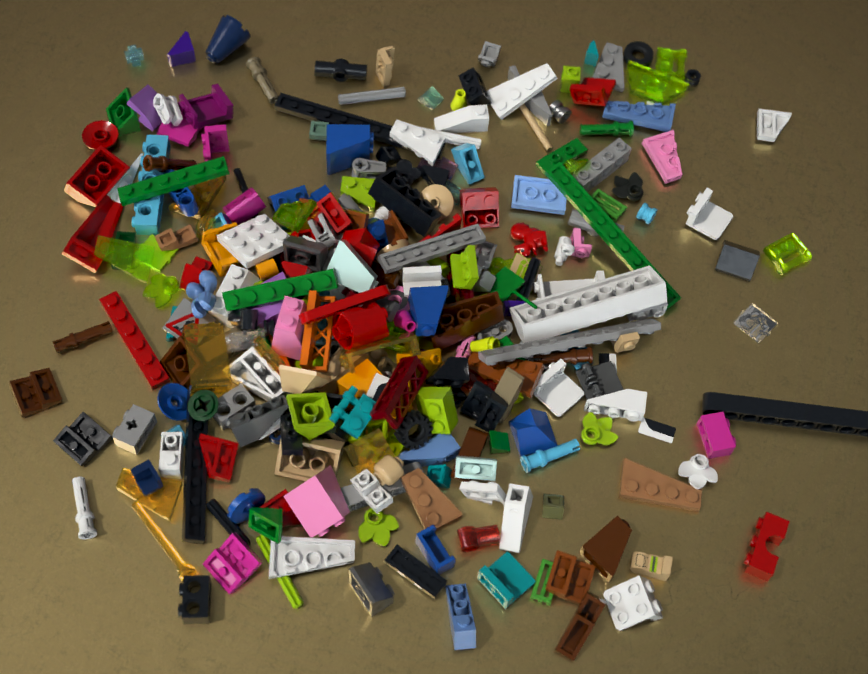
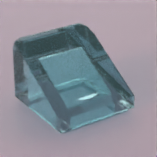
M432 86L417 100L433 110L443 98Z
M447 181L445 187L451 191L454 205L459 206L461 188Z

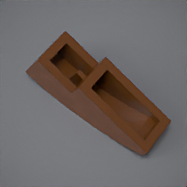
M587 590L555 650L574 661L595 626V622L604 609L606 601Z

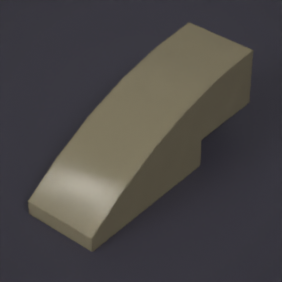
M509 367L506 368L494 391L508 404L499 421L500 423H503L511 413L525 378Z

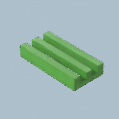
M597 189L591 195L615 222L627 210L625 205L600 189Z
M542 559L530 599H536L541 603L545 602L550 606L554 594L549 593L548 598L544 597L553 562ZM545 565H548L549 567L543 583V587L540 595L536 594L541 580V576Z

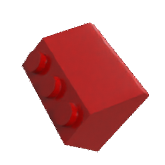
M99 145L66 182L64 192L79 203L97 207L130 169V166L102 145Z

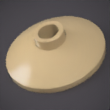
M434 184L426 187L421 192L420 197L427 199L431 204L432 200H437V205L434 207L442 215L439 220H443L451 214L454 207V198L448 188L443 185Z

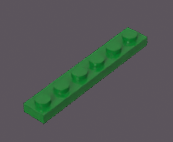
M219 157L117 188L122 206H126L228 175L229 170L225 157Z
M335 268L229 290L222 292L226 311L283 300L285 296L298 297L307 295L309 290L321 292L339 288Z

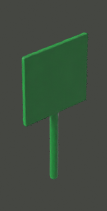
M503 267L495 275L496 280L489 293L497 291L502 303L514 293L534 309H537V305L516 291L526 281L507 267Z

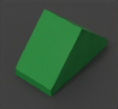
M250 508L248 527L277 544L281 543L282 509Z

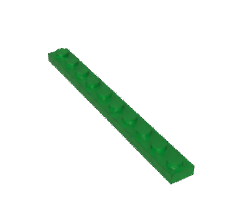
M558 162L546 171L545 175L630 271L650 265L666 282L668 303L666 311L681 299L680 295L561 162Z

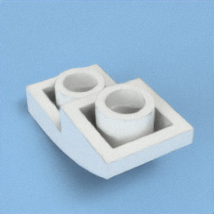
M367 468L350 480L358 493L377 514L393 503L392 497L380 486L379 480Z

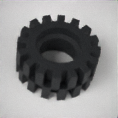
M411 410V413L407 411L399 428L394 429L395 432L393 433L396 436L395 438L404 447L413 450V447L419 449V445L423 447V442L426 441L428 443L429 441L427 437L432 436L430 432L433 430L432 422L418 410ZM418 424L417 430L413 434L408 435L410 429Z

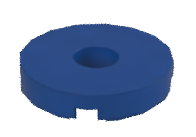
M252 488L249 490V493H241L232 501L228 507L229 513H227V516L233 523L247 521L250 508H258L264 504L266 500L265 495L260 489Z

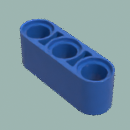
M167 170L163 172V174L173 172L175 170ZM188 187L169 192V195L185 216L192 217L198 213L199 207Z

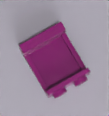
M219 84L211 85V94L187 100L183 94L179 95V102H177L179 109L185 115L186 121L194 129L233 118V104Z

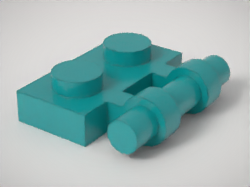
M351 386L342 395L343 399L339 405L333 408L329 420L336 423L339 418L342 419L344 423L340 428L358 439L372 418L369 414L376 402L364 393L358 400L355 397L358 389ZM350 403L354 408L350 414H347L344 410Z

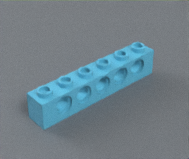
M147 135L146 142H143L142 145L144 156H141L140 159L142 171L138 173V181L163 174V172L158 170L145 171L143 159L146 155H152L153 157L165 156L169 159L171 148L169 135ZM164 194L134 203V212L136 214L132 217V227L135 228L137 235L159 234Z

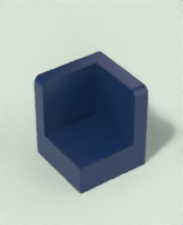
M149 459L130 469L144 496H148L163 487L161 478Z

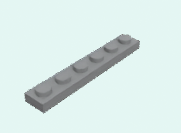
M475 224L380 254L378 261L385 274L401 270L403 267H410L465 249L467 245L484 243L486 237L480 226Z

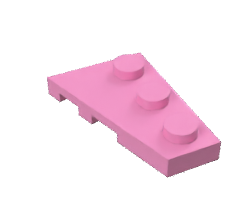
M674 130L643 139L642 141L643 147L665 184L679 180L682 177L680 159L677 155V144L674 139Z

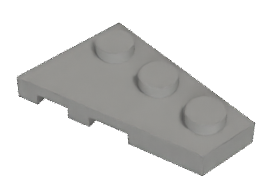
M606 42L592 78L616 80V85L613 90L623 93V48Z

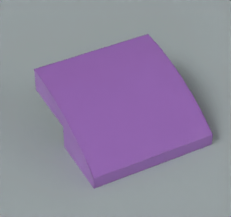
M146 85L128 100L127 105L140 115L138 121L153 132L162 124V120L153 105L154 97L158 93L152 87Z

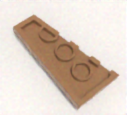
M624 458L619 492L620 498L698 512L701 509L702 490L695 489L691 485Z

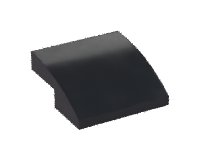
M476 380L460 412L477 420L475 426L489 433V431L495 430L508 404L491 388Z
M82 412L70 427L66 425L53 442L80 466H83L93 459L113 439V436L87 413Z

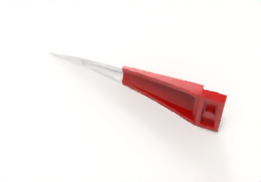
M143 153L138 156L130 166V169L72 235L61 254L96 273L106 256L123 209L117 188L133 183Z

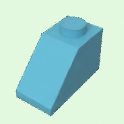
M465 143L451 149L455 164L468 184L485 178L474 144Z

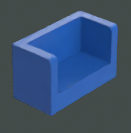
M431 525L416 534L415 543L431 569L441 575L455 566L456 559L454 556H449L435 533V525Z

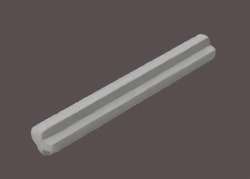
M405 87L339 94L338 102L342 105L400 98L406 96Z

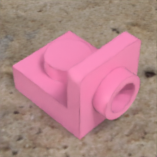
M573 228L570 239L575 247V251L571 256L578 258L589 257L592 245L584 244L581 228Z

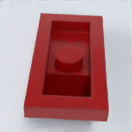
M197 256L191 265L186 263L179 289L186 292V286L189 283L195 282L200 284L199 274L204 270L211 271L214 267L213 263Z

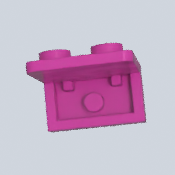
M226 124L204 126L205 134H201L205 162L212 160V153L230 152Z

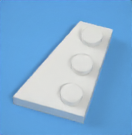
M397 119L390 131L391 138L405 148L409 147L415 152V155L426 159L431 166L434 165L446 138L442 134Z

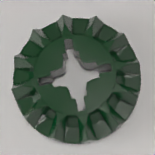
M210 390L197 391L188 402L189 414L198 421L205 422L208 419H212L218 413L217 410L220 405L218 397ZM201 400L207 404V411L200 409L202 407Z

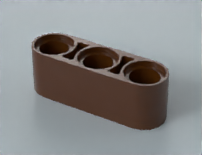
M469 427L458 456L481 457L489 433ZM455 462L450 478L461 482L471 481L472 479L455 478Z

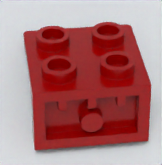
M585 77L581 84H571L569 89L573 103L606 106L616 85V80Z

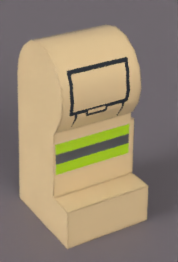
M634 552L632 554L630 570L639 575L667 581L671 573L673 557L665 555L660 557L644 552Z

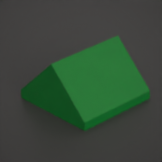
M127 87L106 108L109 122L117 127L119 136L141 131L137 112L127 105L128 100L132 97L130 89Z

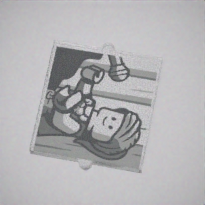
M754 303L745 311L742 310L741 315L733 322V324L757 343H760L766 336H769L778 324V322Z

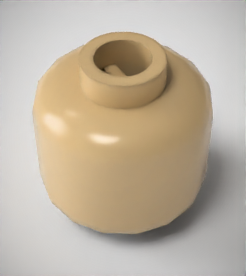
M386 455L375 464L373 475L379 480L381 485L392 486L404 475V463L397 456L394 458L391 455Z

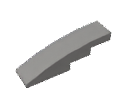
M516 65L509 67L508 80L520 76ZM540 91L525 102V105L534 116L546 126H550L552 113L542 91Z

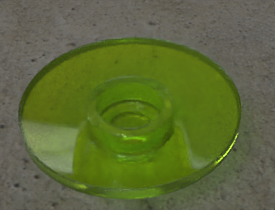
M571 158L564 162V165L573 175L589 163V159L584 158L574 161Z

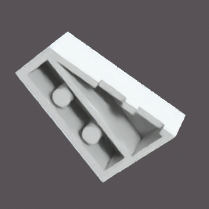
M253 346L222 371L227 380L236 385L242 383L247 391L266 401H270L277 396L285 395L286 397L287 394H293L282 391L279 374Z

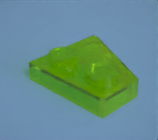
M309 199L307 203L296 201L291 204H281L271 219L275 223L298 233L316 207L317 202Z

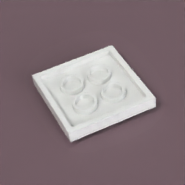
M264 213L218 234L217 240L248 269L283 252V241L290 236Z

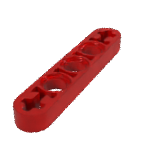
M386 284L305 311L298 316L301 324L307 325L333 316L338 311L380 300L391 293Z

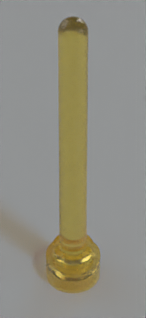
M134 502L132 508L177 566L178 576L182 582L184 576H195L197 571L191 564L184 563L141 504Z

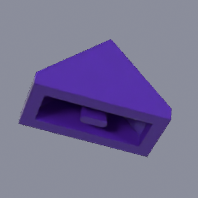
M185 31L168 52L169 66L174 67L196 62L194 48L188 32Z

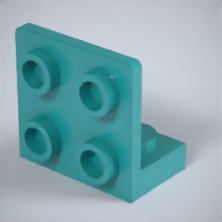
M509 552L504 553L491 566L487 567L484 565L479 570L477 579L505 609L535 584V579Z

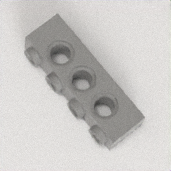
M618 138L572 173V176L589 192L628 161L632 148L622 139Z

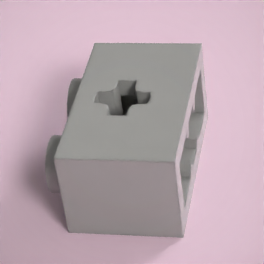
M133 404L130 410L128 409L125 412L120 426L114 429L113 440L115 445L137 455L157 423L155 413Z

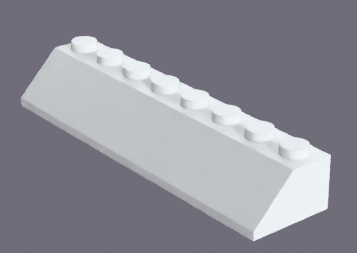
M649 265L531 301L537 305V309H534L527 303L510 307L509 309L518 336L525 343L570 333L574 330L587 328L600 322L603 323L613 318L623 317L626 314L639 312L643 309L667 302L666 282Z

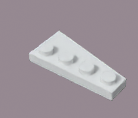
M548 63L487 90L491 106L502 120L558 78Z
M281 536V543L279 544L271 540L268 579L354 563L355 540Z

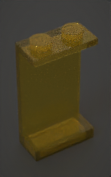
M210 322L207 324L190 323L183 325L181 336L185 338L191 381L189 386L190 396L200 390H210L215 395L225 394L230 391L232 379L223 323Z
M405 332L351 350L342 349V355L339 356V360L344 369L350 373H355L352 356L400 343L404 344L405 352L412 356L420 355L421 352L416 334Z

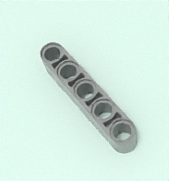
M420 462L403 466L404 475L417 468L423 471ZM400 479L392 486L380 484L391 497L406 492ZM352 484L340 488L350 512L368 506L367 502Z

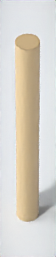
M524 103L519 107L547 152L552 151V145Z

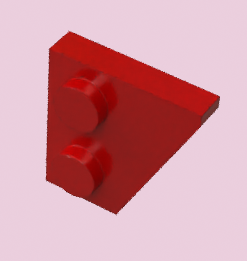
M201 433L199 442L209 478L229 483L239 443Z

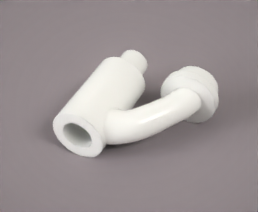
M561 236L559 238L554 255L556 259L555 264L561 266L563 261H566L567 257L575 251V247L572 245V240L569 237Z

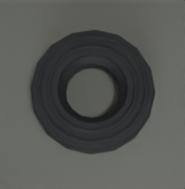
M635 41L626 46L623 59L628 66L634 69H644L653 61L654 52L648 44ZM641 52L644 54L645 57L643 59L635 58L632 55V53Z

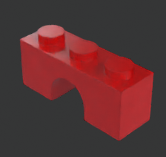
M766 512L762 518L758 517L755 524L757 529L756 535H752L749 546L752 548L750 553L747 552L743 562L746 565L745 573L767 582L774 575L779 557L771 554L767 550L765 543H773L779 546L785 538L789 520Z

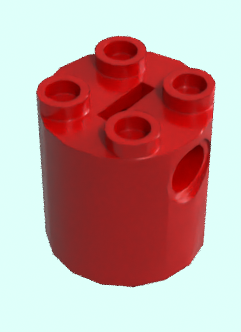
M368 302L338 311L333 316V337L345 350H351L382 340L389 336L386 321L388 317L387 310L384 307L381 308L376 302Z

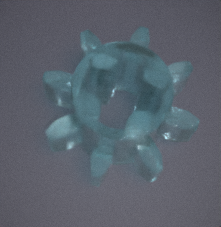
M136 45L127 46L128 50L124 51L127 64L132 63L133 67L141 65L140 61L144 60L142 48H137Z

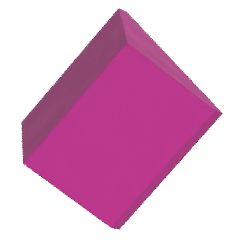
M251 187L222 209L232 223L237 222L240 225L265 209L266 205Z

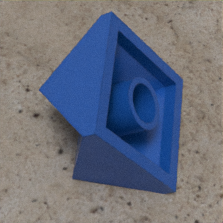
M529 408L509 421L520 457L534 454L536 450L545 451L558 446L546 412Z

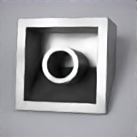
M291 235L283 241L284 261L308 266L312 272L322 271L328 257V246L321 242H313L303 237Z
M370 562L349 568V583L372 617L393 604V595L395 594L389 584L385 585L381 579L383 575L379 568H374Z

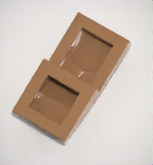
M191 225L175 232L170 228L154 236L161 251L179 249L199 241Z

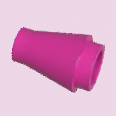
M400 310L396 313L393 319L396 327L408 332L415 330L416 323L407 310Z

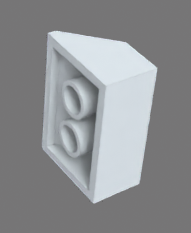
M231 264L215 295V305L211 311H208V314L216 319L214 323L231 329L237 327L232 326L228 321V314L232 310L226 311L222 292L253 286L254 283L260 281L250 270Z

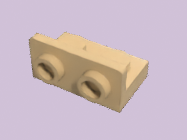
M394 46L383 47L377 51L376 75L383 88L390 86L395 52Z

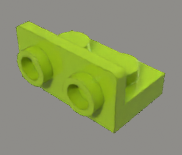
M467 245L461 254H451L450 256L454 288L471 290L479 279L475 245Z

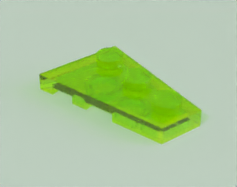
M98 235L94 255L147 284L155 247Z

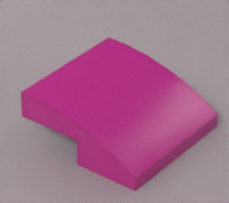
M181 112L183 120L178 126H174L172 122L167 125L162 122L157 130V135H169V140L187 147L197 139V133L203 128L194 129L186 121L183 112Z
M232 533L220 548L214 549L203 565L229 594H232L258 569L263 561L237 533Z

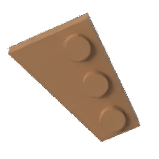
M420 468L400 478L424 529L431 525H435L438 528L463 515Z

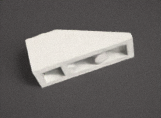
M470 105L434 118L435 130L449 133L488 131L489 114L487 105Z

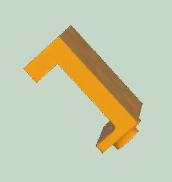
M237 222L225 224L215 229H208L202 234L201 244L220 277L226 276L231 264L245 268L217 240L218 234L238 226Z

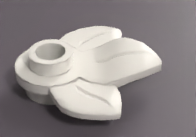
M696 454L689 461L682 462L678 469V474L683 477H689V483L695 489H702L707 481L717 483L718 480L716 470L709 466L708 458L702 454Z

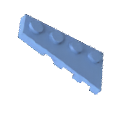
M608 101L602 118L624 123L633 121V125L668 132L672 128L676 104L670 103L669 106L662 105V103L645 105L644 102L629 104L626 101Z

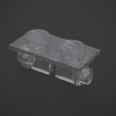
M263 327L257 330L224 334L228 353L250 349L252 346L254 348L267 346Z

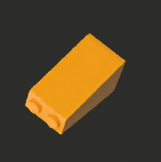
M367 358L337 380V394L343 395L351 386H354L358 389L355 397L359 400L363 393L367 394L375 374H383ZM401 395V397H400L401 406H403V404H404V397H403V395ZM412 405L408 410L410 413L411 410H414V407ZM393 409V411H392V413H391V415H392V417H393L394 419H396V410H395V409ZM388 423V431L390 432L393 428Z

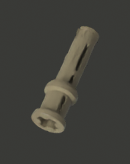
M259 57L250 58L246 63L247 68L251 70L254 80L259 82L269 103L275 104L279 96L267 77V70L262 67Z

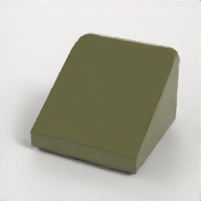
M544 494L542 517L561 520L564 513V496Z

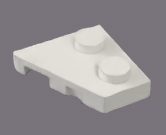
M758 109L757 140L774 142L789 121L792 113Z
M474 480L461 482L459 489L466 498L492 505L494 500L501 502L505 506L507 495L499 484L495 482L479 483Z

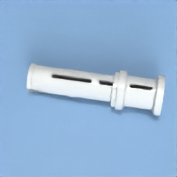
M76 477L72 479L78 513L75 521L79 525L78 538L86 540L97 535V530L94 529L93 523L95 516L90 511L85 478Z

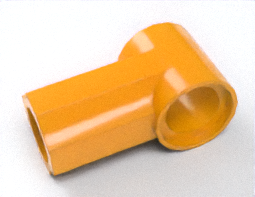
M273 258L255 265L261 281L279 274L278 267Z

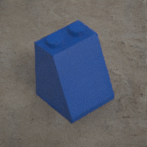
M327 124V175L351 168L353 161L357 158L370 160V154H373L374 132H370V125Z

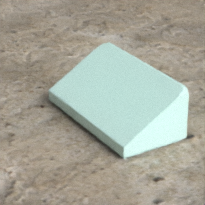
M456 456L455 478L496 480L497 459Z

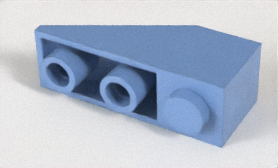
M434 434L428 443L426 441L423 442V447L419 445V449L405 450L398 457L402 460L404 466L414 462H420L422 467L444 465L458 456L461 447L451 434Z
M466 583L446 585L445 590L454 650L476 648V627Z

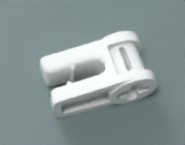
M159 93L155 95L153 105L163 124L167 125L172 122L174 126H178L183 117L176 97H166Z

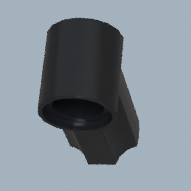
M232 310L228 314V321L232 326H238L240 329L257 330L258 310Z

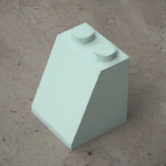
M340 240L326 270L335 268L338 283L359 293L376 288L379 283L376 281L378 276L348 241Z

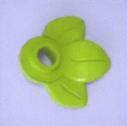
M590 412L583 418L584 429L582 430L581 438L586 444L595 445L599 443L606 446L613 444L618 439L615 433L610 432L612 428L611 417L597 419ZM588 434L593 435L594 438L588 437Z
M370 508L365 512L364 522L359 526L360 541L365 543L373 539L376 544L385 547L390 540V531L398 529L399 525L392 515L384 514L382 511L377 514ZM376 516L378 520L372 521L370 518Z

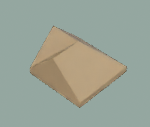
M285 365L279 366L281 386L284 392L294 394L315 393V391H318L331 381V377L316 371Z

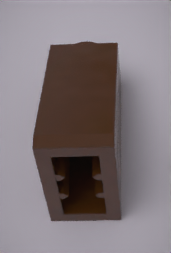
M617 515L588 540L579 552L591 565L596 566L595 570L608 583L616 572L632 532L630 525L626 520L621 519Z

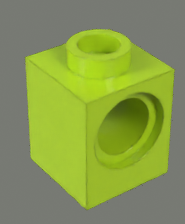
M563 66L560 92L570 93L569 88L571 84H580L581 67Z

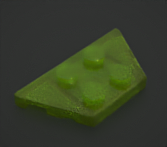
M628 61L627 72L630 94L664 105L689 87L687 82L633 61Z

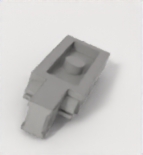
M485 241L477 245L478 276H480L482 269L487 270L497 247L496 244Z

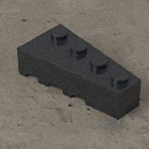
M395 166L377 176L368 194L389 211L393 210L395 215L402 222L413 228L416 233L423 237L431 233L442 216L441 213L427 199H422L420 192L416 188L412 189L408 185L409 180L405 176L401 177L398 174L399 170Z

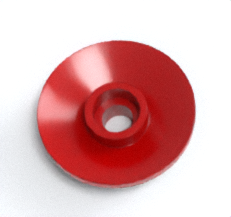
M104 120L88 124L82 132L84 144L93 150H96L99 145L108 149L117 142L119 137L117 127L113 123Z

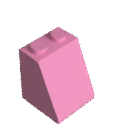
M289 296L284 297L276 322L270 353L300 360L305 325L301 324L298 315L307 311V305L304 300Z
M328 466L284 496L310 538L317 534L319 537L330 531L328 527L333 524L335 527L346 521L344 517L350 513L331 466Z

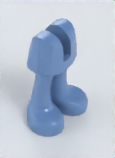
M204 270L199 274L200 284L191 282L186 286L187 296L193 299L191 311L198 319L203 318L206 315V311H211L216 302L214 291L217 288V277L209 270Z

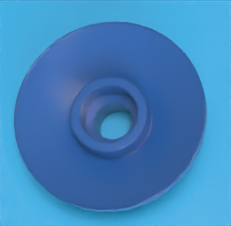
M169 383L159 390L157 402L165 416L175 421L186 419L188 389L177 383Z

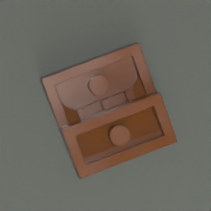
M557 550L545 590L579 605L587 590L589 591L596 566L576 560V556Z

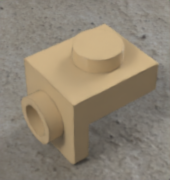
M638 332L620 335L617 341H611L615 352L633 350L640 340Z

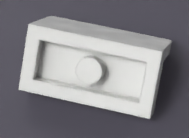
M441 265L403 267L404 297L409 296V291L412 287L442 286Z

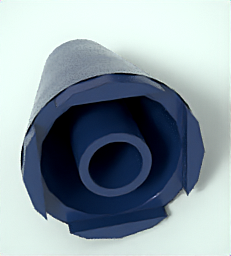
M223 15L205 51L206 58L212 63H220L250 39L249 31L247 29L244 31L241 28L242 24L235 18Z

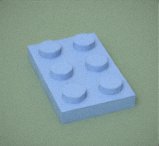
M515 175L511 208L565 215L566 198L549 179Z

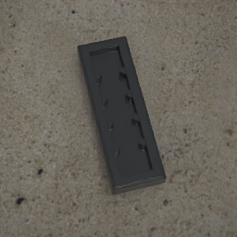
M287 408L280 416L282 455H303L302 435L294 430L290 410Z
M396 545L384 560V563L433 599L438 596L447 584L446 579L399 545Z

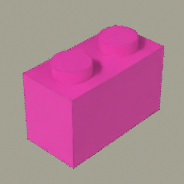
M724 412L701 415L697 422V427L708 459L731 455L736 447V440L731 435L730 423L725 418Z

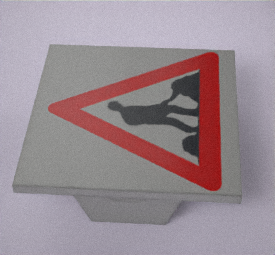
M183 298L162 329L177 339L179 336H184L190 347L195 350L216 319L208 313L201 319L196 318L191 311V302Z

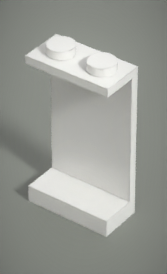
M604 270L596 271L594 279L543 282L542 275L538 274L536 282L533 283V291L537 293L538 297L536 300L605 279Z

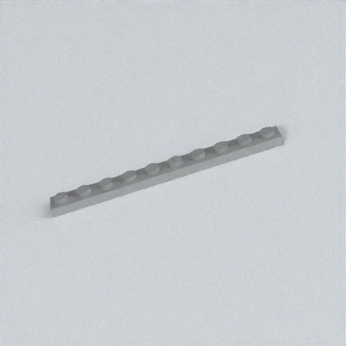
M652 318L478 351V357L486 365H496L500 361L512 362L520 357L532 358L535 354L548 355L551 354V351H567L571 347L583 348L586 347V344H602L606 340L617 341L620 335L638 332V334H653L654 331L661 330V322Z

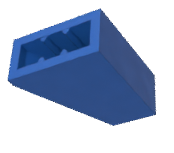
M448 285L410 288L408 303L411 316L416 323V336L427 337L436 334L447 298Z

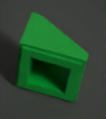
M494 430L489 431L490 453H509L508 433Z

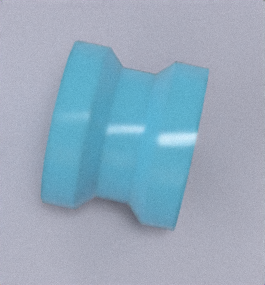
M644 203L638 211L636 218L644 220L649 225L658 209L651 208L647 203Z

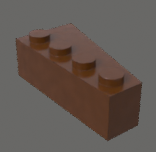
M498 292L444 305L436 334L430 335L433 349L440 348L443 350L505 320Z

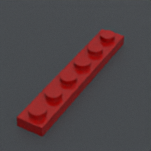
M115 291L100 298L102 307L151 389L155 390L170 382L167 373L118 292Z

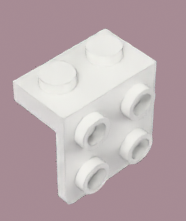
M706 188L704 193L700 192L698 194L695 206L691 205L688 209L687 214L689 216L686 225L714 240H718L732 220L733 214L710 202L713 190Z
M562 359L556 363L552 362L547 367L546 372L541 375L533 394L557 417L562 416L584 396V391L564 373L566 363Z
M639 575L604 591L603 595L617 630L622 631L647 619L656 621L663 618L661 614L662 606L659 600L655 599L653 594L655 591L654 586L647 578Z

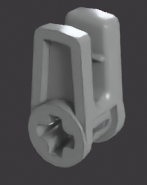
M357 158L352 163V177L375 179L386 171V162Z
M320 213L318 218L323 226L324 233L321 231L317 221L314 219L307 221L316 238V242H321L327 245L328 248L334 244L338 245L340 238L323 213Z

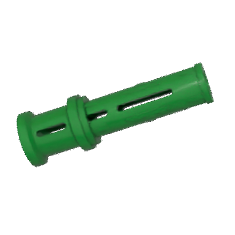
M615 121L613 124H580L581 136L613 134L615 137L619 135H629L631 137L634 132L633 121H629V123Z

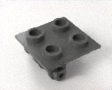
M611 361L595 366L585 363L582 365L581 370L575 371L586 399L624 390Z

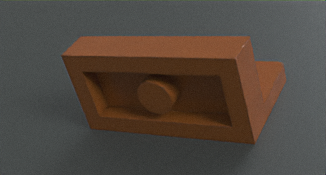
M393 210L389 211L388 219L384 220L388 244L394 246L397 245L396 241L408 240V236Z

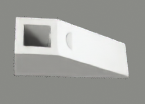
M625 389L587 399L584 411L608 415L611 418H626L633 422L642 421L646 409L647 392Z
M509 484L504 506L500 550L520 553L533 500V494L529 486Z

